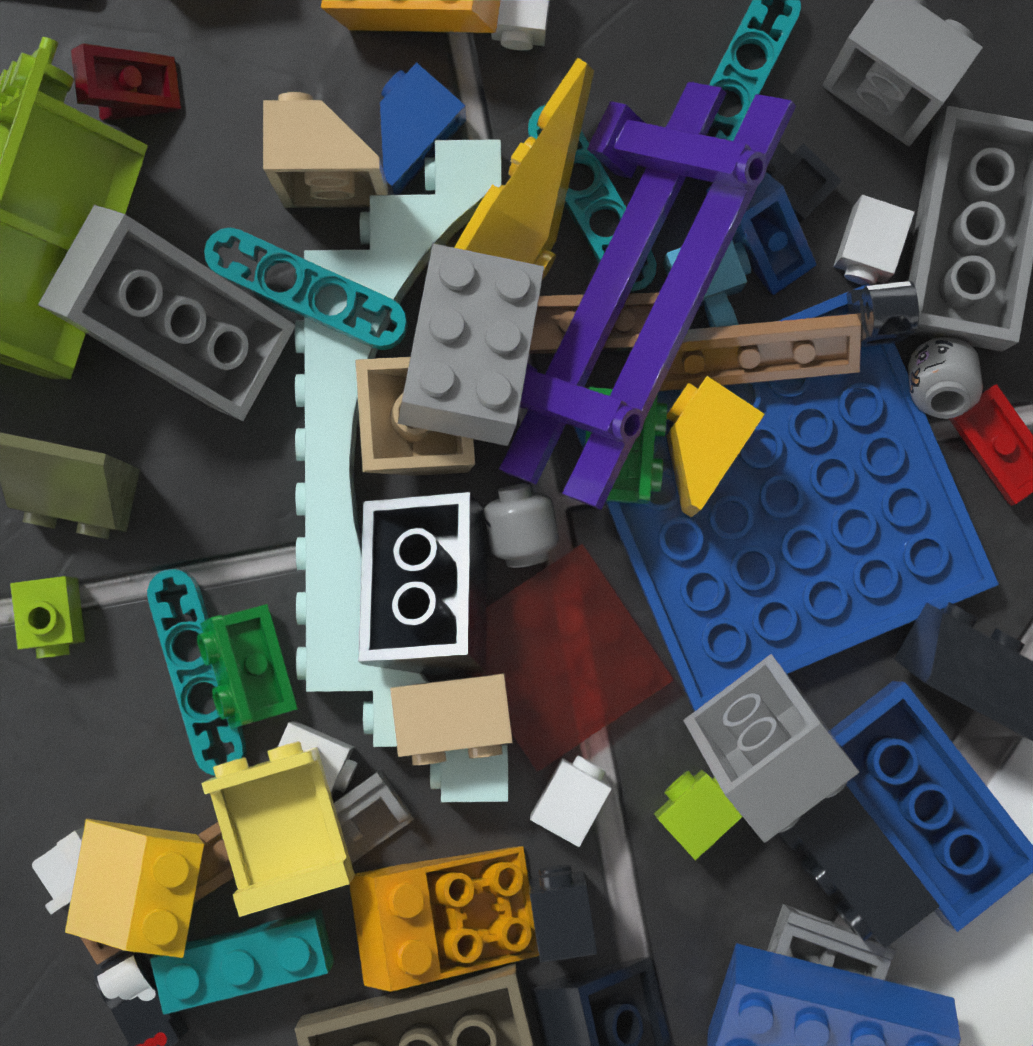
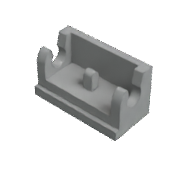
M381 769L334 802L351 864L415 819Z
M785 904L782 905L767 949L769 952L885 980L897 950L892 945L885 949L872 937L863 942L857 933H853L849 927Z

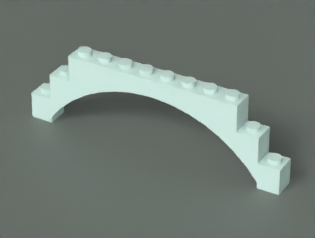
M435 140V157L425 158L426 190H435L434 195H370V212H360L361 245H370V250H304V259L392 298L400 304L420 273L429 263L433 243L444 246L456 232L470 221L492 184L498 188L502 185L501 140ZM295 270L294 282L296 283L297 273ZM337 286L325 287L319 292L316 299L317 309L329 316L342 312L347 304L346 292ZM358 297L356 313L346 325L354 328L356 326V318H362L372 324L374 328L373 336L380 338L381 333L387 330L391 322V311L384 309L380 317L365 312L362 308L363 303L368 299ZM304 317V320H296L295 322L296 352L305 353V374H296L295 377L296 406L305 407V428H297L295 435L297 461H305V483L296 484L297 516L305 515V537H297L296 566L297 570H306V592H297L296 597L297 624L306 625V647L297 648V679L306 680V692L373 691V701H364L363 705L364 734H373V747H397L390 688L429 683L424 674L362 665L358 662L362 538L358 525L354 484V462L359 419L355 360L375 359L378 349L371 348ZM508 743L502 744L503 754L490 757L469 758L468 748L445 751V762L430 764L431 789H441V802H508Z

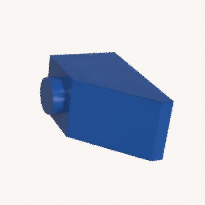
M417 62L407 73L400 70L393 75L381 92V96L384 97L380 102L383 171L391 195H399L424 168L425 158L434 157L435 140H449L467 120L465 105Z
M766 172L746 209L732 241L734 244L742 243L751 268L772 295H775L817 264L783 185Z

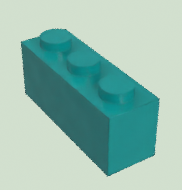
M322 909L186 942L183 958L154 955L150 959L163 1015L328 974L334 964Z

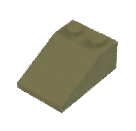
M0 433V483L7 507L24 511L22 522L54 529L57 518L78 522L76 533L103 539H109L111 529L127 532L140 473L139 468L104 453Z

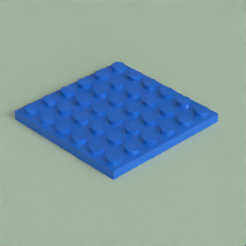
M868 283V284H865V285H863V286H861V287H858V288H856V289H853V290L864 289V286H870V285H869V283ZM848 292L779 321L849 315L846 296ZM895 343L861 347L860 373L722 385L765 415L702 510L694 516L690 517L681 510L666 436L674 423L668 419L666 421L665 436H655L653 458L663 459L661 492L651 491L650 501L647 504L605 502L693 712L770 654L774 656L788 674L916 620L926 602L938 609H942L949 602L952 604L999 585L925 413L919 410L912 401L909 376ZM684 389L659 391L657 403H667L668 414ZM573 426L584 450L586 430Z

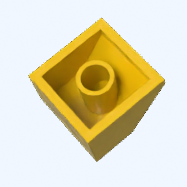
M706 376L699 388L688 383L667 414V419L674 423L666 436L681 510L690 517L702 510L765 415L708 376Z
M86 819L65 932L125 951L183 958L204 843L197 834Z

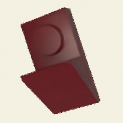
M84 43L71 50L77 104L98 106L101 120L168 113L181 109L174 56Z

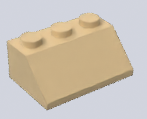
M301 92L282 93L278 96V100H263V170L284 208L370 207V195H391L380 157L322 100H313L312 95Z

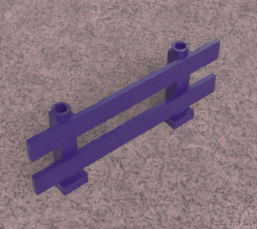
M688 82L666 127L647 124L626 104L610 101L587 150L618 176L632 178L637 166L646 167L546 374L538 373L537 369L527 363L520 408L528 411L499 468L501 471L537 485L566 424L592 432L562 494L602 510L635 439L642 431L648 412L759 183L765 176L767 166L796 108L792 100L756 94L733 141L706 136L727 94L721 87ZM691 177L713 182L610 396L584 388L685 178Z

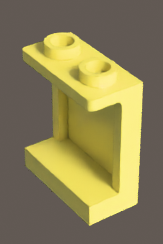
M300 741L286 744L267 751L270 761L250 767L246 757L214 766L213 770L216 777L201 783L204 794L210 793L238 888L233 894L239 917L348 885L355 877L317 747L303 751Z

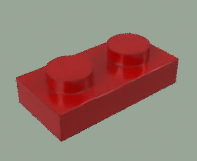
M995 384L981 394L979 402L971 410L955 418H949V421L1008 504L1012 506L1033 493V434L998 385Z

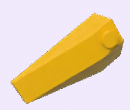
M577 58L539 116L537 126L543 130L537 139L530 136L524 143L521 142L511 156L512 163L508 172L511 178L506 185H501L499 188L492 184L454 248L544 266L542 280L544 279L556 258V254L550 250L557 239L594 75V70L586 62Z

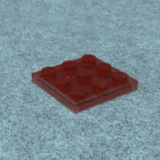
M583 544L487 607L486 672L472 673L474 677L505 673L512 734L537 772L674 680Z

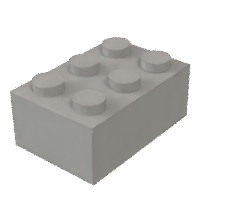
M874 0L847 38L822 87L910 147L946 101L983 47L973 41V34L964 25L951 19L944 21L926 8L927 5L924 0Z
M433 243L397 424L508 446L517 424L544 266Z
M772 654L683 720L725 796L764 843L777 833H782L792 828L798 822L800 816L824 798H829L839 793L845 787L847 781L859 773L812 705Z

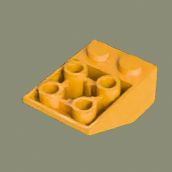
M523 846L366 871L355 874V877L349 884L364 986L391 992L539 956Z

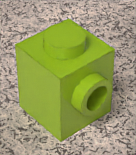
M62 576L10 583L18 649H35L36 659L70 655L69 644L85 642L78 578Z
M703 770L699 771L695 776L686 771L677 778L664 792L669 800L654 813L656 818L694 860L699 858L743 817L725 796L716 778L711 779Z

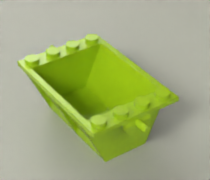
M42 37L39 48L32 55L22 52L18 61H12L9 69H4L0 76V363L49 379H71L86 333L40 307L38 304L93 206L97 205L123 214L126 213L148 145L64 104L66 94L71 90L74 78L52 65L59 43L51 38Z

